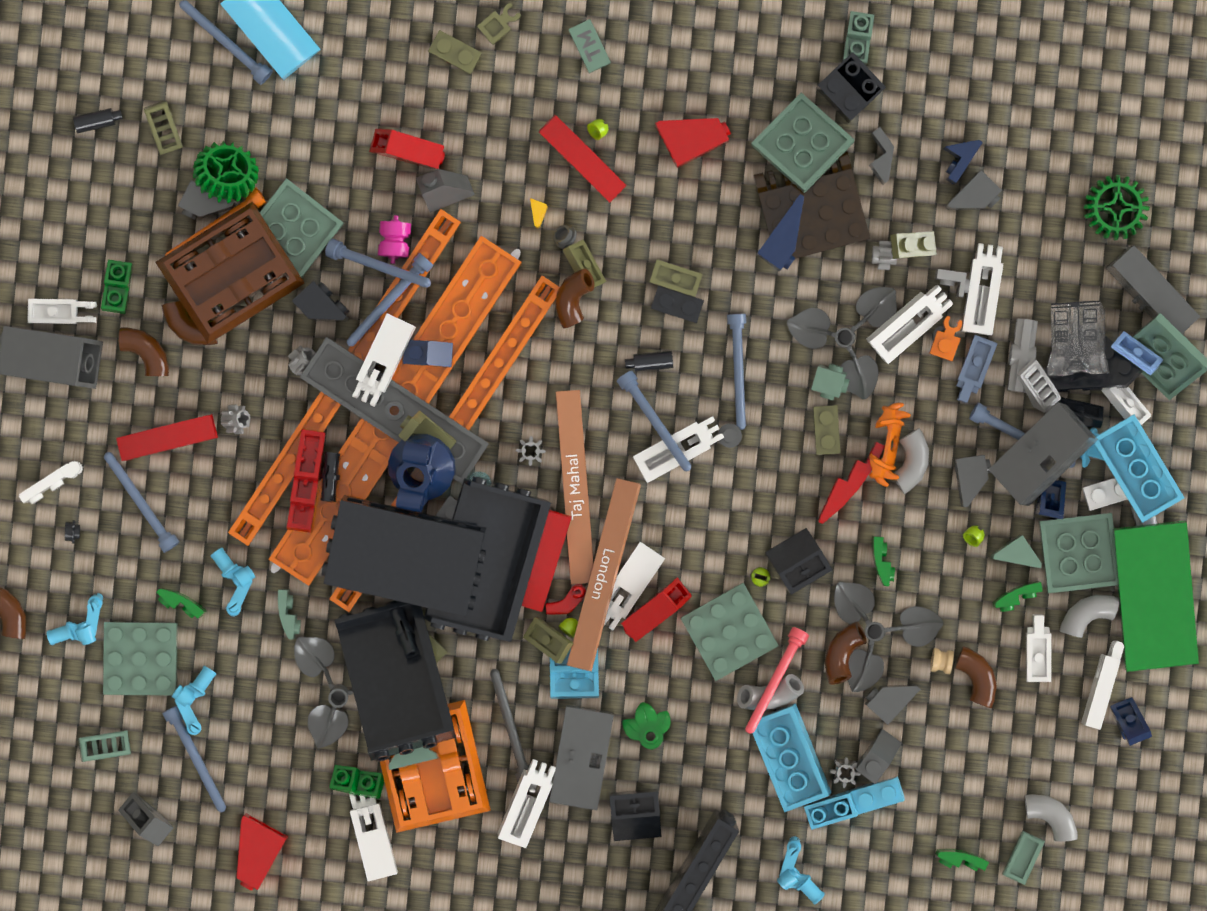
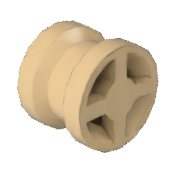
M934 648L930 671L937 672L940 670L945 674H951L954 651L942 652L940 649Z

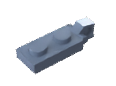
M977 335L973 336L957 379L956 386L961 388L957 398L958 401L968 403L971 392L977 394L981 388L997 346L996 342Z

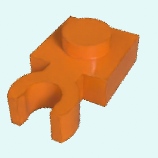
M946 316L943 321L945 330L944 332H936L929 354L952 362L961 339L954 335L955 332L961 329L962 321L958 320L957 326L952 328L949 326L950 316Z

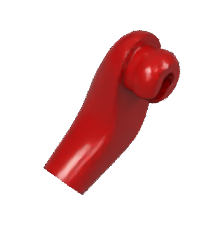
M576 584L570 589L563 600L546 603V615H564L572 612L585 598V587L581 584Z

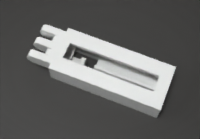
M978 243L976 259H972L970 285L969 291L966 294L961 331L992 336L1003 263H1001L1003 247L997 246L996 255H992L993 245L988 244L987 252L984 254V244ZM991 270L990 287L979 285L980 277L981 279L988 280V272Z
M939 285L934 286L926 294L920 292L866 338L884 362L889 364L943 318L942 314L953 305L950 299L941 304L947 298L945 292L935 297L942 290ZM927 311L928 315L916 324L912 318L916 314L921 318L922 314Z
M388 313L386 314L358 373L356 380L359 382L352 397L357 399L362 390L364 394L361 401L366 403L371 394L373 398L370 405L375 407L381 393H385L413 335L415 326ZM376 363L386 366L380 381L376 380L378 374H380V371L374 369Z
M713 416L699 424L695 422L671 435L688 461L711 449L710 445L724 438L722 433L714 438L711 434L720 429L718 425L710 429L707 427V425L715 421ZM695 434L693 438L687 441L690 446L698 441L699 444L685 451L680 441ZM663 440L633 456L647 483L679 466Z
M639 542L617 575L604 623L605 625L612 618L614 621L609 626V629L612 631L622 617L626 618L665 560L664 557L642 542ZM620 588L630 593L622 606H619L624 599L622 595L619 594L616 600L612 601Z
M1112 641L1108 655L1101 654L1081 722L1085 726L1101 730L1124 649L1122 642Z
M532 759L528 770H523L498 830V839L524 848L529 843L552 788V777L556 767L550 766L546 774L544 772L547 764L542 762L539 769L535 770L538 761ZM536 786H541L537 798L527 795L528 790L535 793Z
M349 794L353 808L350 810L367 881L397 874L398 870L380 802L377 803L376 798L366 799L364 796H360V800L357 801L356 795ZM373 813L377 829L366 832L365 824H372L370 814Z

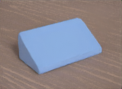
M1125 331L1111 346V348L1150 376L1159 368L1164 360Z

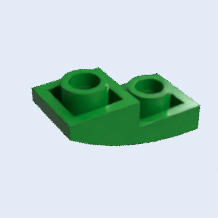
M108 259L101 304L102 311L126 314L132 263Z
M872 536V555L877 575L883 586H889L890 581L894 582L895 567H891V562L882 561V556L886 557L887 542H883L884 537Z
M1036 581L1013 588L993 601V607L999 608L1000 612L1014 610V605H1020L1019 595H1022V599L1037 597V592H1043L1042 584Z
M160 588L156 592L160 596L158 600L166 608L171 606L175 609L182 603L184 605L182 610L191 618L195 616L199 619L207 612L199 603L177 591Z
M335 765L329 788L344 793L380 799L384 778L382 773L361 771L356 767Z
M937 849L935 853L940 858L938 862L948 868H952L953 865L959 868L963 859L966 861L964 865L975 871L979 868L985 871L989 864L987 859L962 850Z

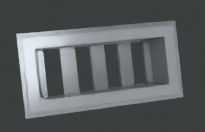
M1033 358L1017 373L1034 408L1045 413L1061 399L1057 389L1036 359Z

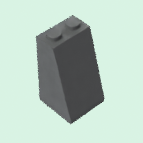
M8 326L3 327V332L0 335L1 375L96 389L103 341Z

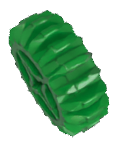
M222 141L220 146L213 142L211 148L205 146L203 152H199L196 161H194L193 178L196 179V186L201 187V194L208 192L209 199L213 196L217 197L218 203L222 199H225L228 204L231 202V199L238 203L241 197L246 199L249 192L252 193L255 184H257L259 169L258 166H255L256 158H250V151L243 152V146L236 148L234 142L230 146L226 145L224 141Z
M1120 175L1114 177V182H1112L1110 176L1105 177L1106 185L1103 181L1098 180L1096 183L1099 190L1092 186L1089 190L1094 196H1085V199L1090 201L1091 204H1085L1083 209L1091 210V213L1084 215L1085 219L1093 218L1094 221L1088 224L1090 228L1096 224L1098 225L1095 234L1098 235L1102 230L1105 231L1104 239H1108L1110 233H1112L1114 241L1118 240L1119 233L1123 240L1127 239V230L1132 236L1135 235L1136 230L1134 226L1138 229L1143 228V224L1139 219L1144 221L1148 219V216L1142 214V211H1149L1150 207L1142 206V203L1149 199L1148 197L1141 198L1139 195L1145 190L1144 188L1135 190V187L1138 185L1137 181L1128 185L1130 178L1127 176L1123 179L1122 183ZM1113 188L1110 202L1099 204L1098 201L1103 192ZM1121 189L1132 197L1135 205L1126 203L1123 200ZM1116 202H1118V205H1121V207L1125 209L1120 210L1117 212V214H1115L1111 208L1106 207L1112 206ZM1098 211L1109 214L1112 226L1106 224L1101 219ZM1135 212L1130 223L1120 227L1122 215Z

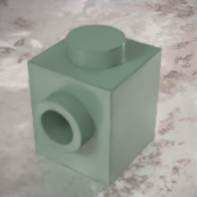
M829 364V367L819 365L811 390L820 392V397L834 400L835 397L839 398L841 393L846 394L850 380L846 379L847 372H843V367L835 364Z

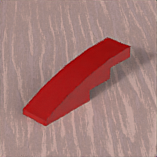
M556 115L538 131L609 203L627 186Z
M213 414L118 437L116 440L121 461H127L218 438Z
M301 429L287 530L311 533L323 459L325 432Z
M875 442L869 456L873 454L879 458L885 446ZM869 456L865 463L859 460L855 461L846 481L840 478L836 479L817 522L821 524L826 522L861 487L872 471Z
M549 510L523 599V607L539 612L543 611L572 516Z

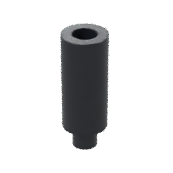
M112 108L73 116L77 134L116 125L115 121L123 119L122 111H113Z
M672 351L633 354L634 358L625 359V368H635V372L673 368Z

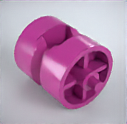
M394 215L391 221H380L379 233L385 239L378 244V256L388 257V259H391L390 264H395V259L409 258L410 247L404 242V239L409 238V235H411V224L400 222L398 215Z

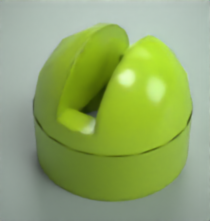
M596 119L587 125V130L593 139L600 140L608 133V124H604L603 119Z
M977 525L969 527L963 534L964 540L973 547H978L985 536L984 530L980 531Z
M758 567L751 573V580L756 586H766L770 581V573L767 569ZM755 574L767 576L766 581L756 579Z
M567 618L558 627L573 639L578 621L574 618Z

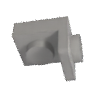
M936 269L934 279L940 280V285L954 286L955 282L958 283L956 297L962 298L964 293L969 291L970 279L966 278L967 273Z

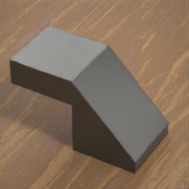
M881 127L871 133V136L884 154L873 161L869 167L881 184L884 185L889 181L894 145Z

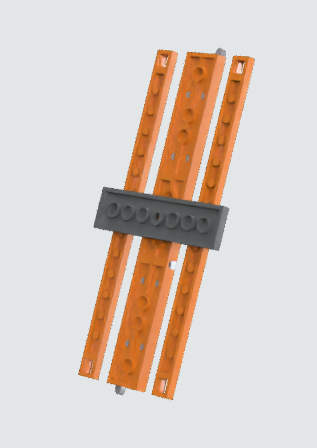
M440 209L401 269L410 271L413 267V259L419 252L434 265L461 222ZM445 218H446V221L444 222V224L442 225V227L440 228V230L437 231V230L439 229V227L441 226V224L443 223V221L445 220ZM480 236L413 338V340L453 343L452 367L403 364L402 356L386 392L381 393L375 407L370 405L373 398L371 394L366 403L361 401L364 394L362 390L357 399L352 397L359 382L356 378L386 314L388 313L399 318L419 288V285L411 283L354 346L349 347L348 351L328 337L325 338L300 376L301 379L321 392L228 533L247 546L251 544L294 478L301 429L324 432L341 405L361 417V419L339 451L338 475H340V480L337 481L336 502L320 501L323 481L321 479L318 486L311 533L287 530L268 559L273 562L271 566L272 573L282 568L306 585H311L323 567L324 561H327L330 553L326 552L329 538L333 539L334 530L331 529L333 516H338L341 499L346 495L367 500L388 467V460L392 449L402 440L398 436L403 430L400 425L408 415L413 417L420 410L456 440V443L450 449L455 460V475L453 479L463 484L464 478L468 477L489 445L488 442L469 430L550 309L560 287L544 276L540 277L449 417L431 406L430 402L522 264L518 260L521 253L520 249H515L509 254L483 236ZM425 271L423 274L420 273L419 275L426 277L428 273ZM395 277L380 302L400 282V278ZM381 372L378 374L377 381H380L383 375ZM415 468L410 476L414 480L423 482L424 475L419 468ZM397 497L395 498L391 506L396 507ZM246 521H247V524L245 525V527L243 528V530H242L241 533L239 534L240 530L242 529V527L244 526V524H245ZM337 587L329 600L350 613L362 593L352 590L346 591L344 588Z

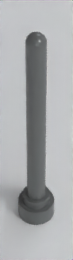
M492 669L490 672L491 680L518 766L516 768L517 773H515L518 783L523 770H528L530 764L527 765L500 673L497 669Z

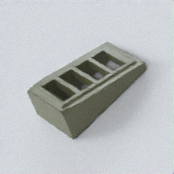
M167 100L145 107L144 113L160 155L183 148ZM161 110L165 111V114L152 118V113ZM168 119L169 123L158 127H156L154 124L159 121ZM171 128V133L159 137L158 132ZM175 138L176 142L162 146V141Z

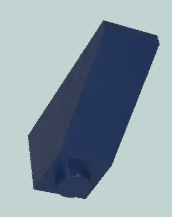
M801 194L756 254L778 271H781L783 267L788 269L795 260L792 254L796 249L804 196Z

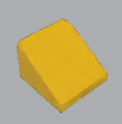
M530 198L534 226L539 229L548 206Z

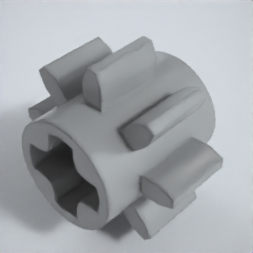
M879 241V246L872 247V264H878V270H890V265L897 264V259H893L891 241Z
M299 346L296 350L294 349L288 355L291 359L288 364L291 371L296 375H302L316 354L315 351L308 347L303 349L302 346Z
M237 404L228 405V411H222L221 425L226 428V433L243 434V428L250 427V414L245 410V406H237Z
M530 436L527 443L520 440L523 447L522 449H517L516 452L522 453L523 456L519 461L522 462L527 459L529 460V466H532V460L534 459L541 463L542 460L538 456L540 453H546V450H540L539 448L542 440L534 443L532 436ZM527 445L530 447L535 445L537 447L535 450L537 455L535 457L531 455L527 457L525 455L527 452L525 447Z
M847 757L844 758L842 763L835 760L837 767L830 770V773L837 776L833 779V782L842 781L843 788L846 787L848 782L855 785L854 777L861 775V773L854 770L857 763L853 762L850 765ZM842 767L845 769L851 768L848 778L846 776L839 777L842 774L840 771Z

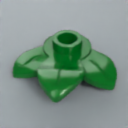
M645 702L640 703L637 707L635 719H625L622 721L626 735L632 740L640 741L644 748L650 750L656 749L662 744L663 734L670 728L671 724L668 711L656 714L652 706ZM649 733H654L655 739L652 741H648L646 738Z

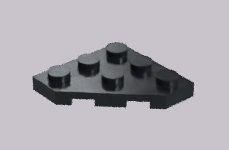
M1089 323L1079 334V340L1084 353L1079 359L1082 364L1083 360H1086L1084 365L1088 369H1084V366H1080V363L1079 366L1078 363L1077 365L1075 363V366L1073 364V367L1066 371L1069 363L1071 364L1073 359L1082 355L1077 336L1044 370L1058 392L1079 389L1083 391L1102 390V388L1117 387V389L1127 388L1143 372L1142 369L1111 348L1114 342L1092 323ZM1096 329L1097 340L1084 341V331ZM1095 330L1085 331V336H1095ZM1086 337V338H1085V339H1090V338H1091V339H1095V337Z

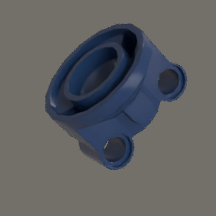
M413 434L406 442L401 440L392 449L388 460V469L394 486L399 490L396 508L421 513L428 500L441 496L452 484L455 475V460L450 449L440 439L428 434ZM407 468H419L424 475V481L414 480L409 475Z

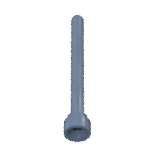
M187 0L180 1V8L252 71L253 79L259 85L267 81L273 73L271 68L266 64L256 63Z
M331 239L326 246L325 255L331 259L345 258L425 288L431 285L430 279L349 250L343 242L336 239Z
M419 252L413 259V267L409 272L418 275L420 273L423 274L425 271L428 273L434 265ZM401 279L349 336L347 344L354 346L405 291L411 282Z
M746 314L727 315V324L732 329L736 426L743 430L746 427L742 328H744L746 323Z
M633 371L622 375L617 380L621 389L631 393L680 467L686 472L690 471V462L638 388L637 376Z
M979 402L970 414L969 419L977 424L979 422L984 424L985 422L1017 440L1025 434L989 414L990 411L987 410V407ZM1074 462L1069 468H1073L1076 465V462Z
M111 452L105 453L104 459L158 535L159 547L163 553L178 545L180 542L175 534L172 535L165 530Z
M177 705L162 713L166 722L169 721L170 725H174L217 811L224 812L226 805L187 732Z

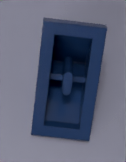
M1056 480L1038 497L1034 514L1063 519L1066 482Z

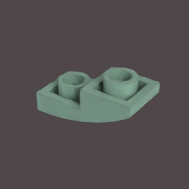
M850 12L843 61L854 52L867 65L874 14Z
M278 589V609L283 629L288 639H295L296 634H300L301 620H297V614L288 613V609L292 610L293 595H289L290 589Z

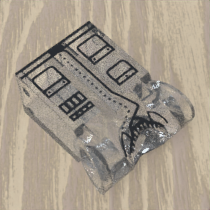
M1100 300L1052 303V352L1048 362V376H1070L1078 372L1088 374L1110 373L1105 355V309Z

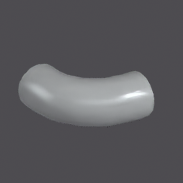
M920 428L899 440L905 451V461L894 474L899 476V479L895 480L903 494L911 491L923 479L929 465V447Z
M1096 594L1079 600L1068 610L1059 631L1082 638L1086 626L1092 620L1101 618L1113 621L1118 611L1119 597Z
M788 674L781 679L766 710L786 705L802 695L804 686L801 680L793 674ZM767 685L760 687L742 686L737 695L739 707L755 710Z
M1029 794L1024 796L1027 819L1038 818L1046 821L1052 828L1054 841L1063 842L1078 839L1073 816L1061 802L1045 795Z

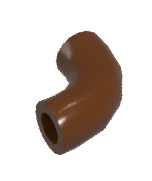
M585 268L565 278L557 291L555 308L563 329L574 326L584 319L579 305L580 299L584 294L593 291L595 285L592 274Z
M180 301L161 305L168 327L180 339L193 345L218 344V339L207 344Z
M121 327L119 330L120 351L132 352L140 356L144 362L145 376H169L166 353L157 339L143 330Z
M0 587L1 635L25 639L26 615L19 600L8 590Z
M858 622L849 624L839 631L828 646L825 657V669L828 682L831 685L845 682L852 677L849 668L850 656L855 649L867 643L864 630Z
M963 646L955 669L966 673L972 681L973 688L969 700L992 708L997 689L994 671L983 656Z

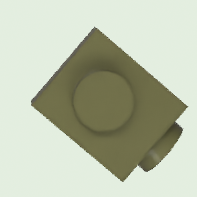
M420 410L413 417L408 415L400 425L403 430L398 436L405 442L413 434H428L440 439L449 449L456 443L452 436Z

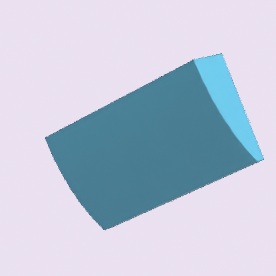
M224 0L220 3L283 80L321 50L280 0Z
M1135 414L1095 436L1098 439L1094 443L1142 523L1185 498Z
M796 703L762 716L753 732V736L784 812L828 797L832 793Z

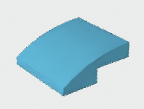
M598 649L592 672L567 666L570 651L562 664L556 663L550 658L551 699L599 698Z

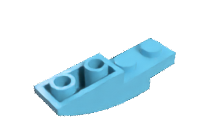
M897 776L877 782L876 784L870 783L804 806L811 830L856 817L865 812L903 802L905 797Z

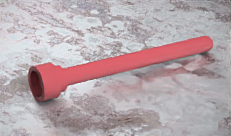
M792 627L788 634L789 645L745 728L749 734H752L758 726L796 650L805 645L809 638V635L799 628Z

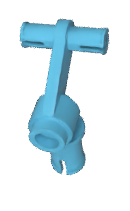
M222 547L210 557L222 571V577L231 579L237 587L226 607L227 613L234 617L240 613L241 606L255 575L249 566L243 568L238 566V564H234Z
M97 593V595L94 594L89 598L86 621L79 624L69 621L66 622L65 626L48 630L46 633L49 643L54 645L71 639L82 642V645H87L96 641L95 635L100 608L103 604L102 594Z
M203 666V669L193 683H189V685L184 687L179 685L171 696L175 699L174 701L190 735H197L201 731V724L198 722L190 706L195 698L206 694L204 691L214 676H216V673L206 666Z
M793 836L787 843L786 855L779 874L780 877L777 881L785 890L788 888H794L797 891L801 890L813 904H817L824 897L825 893L811 881L810 875L800 874L794 867L798 854L801 851V843L799 839L797 840L798 837Z

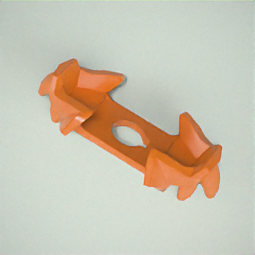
M899 402L883 406L882 410L884 412L875 424V428L887 426L888 430L883 457L879 459L873 454L869 456L872 466V473L869 476L884 487L889 486L885 478L890 480L899 479V476L892 473L891 470H896V466H894L901 428L904 426V422L900 419L911 416L908 412L898 410L904 406L903 403Z

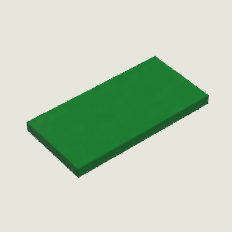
M1184 520L1114 528L1113 537L1125 670L1130 672L1199 664L1187 522Z

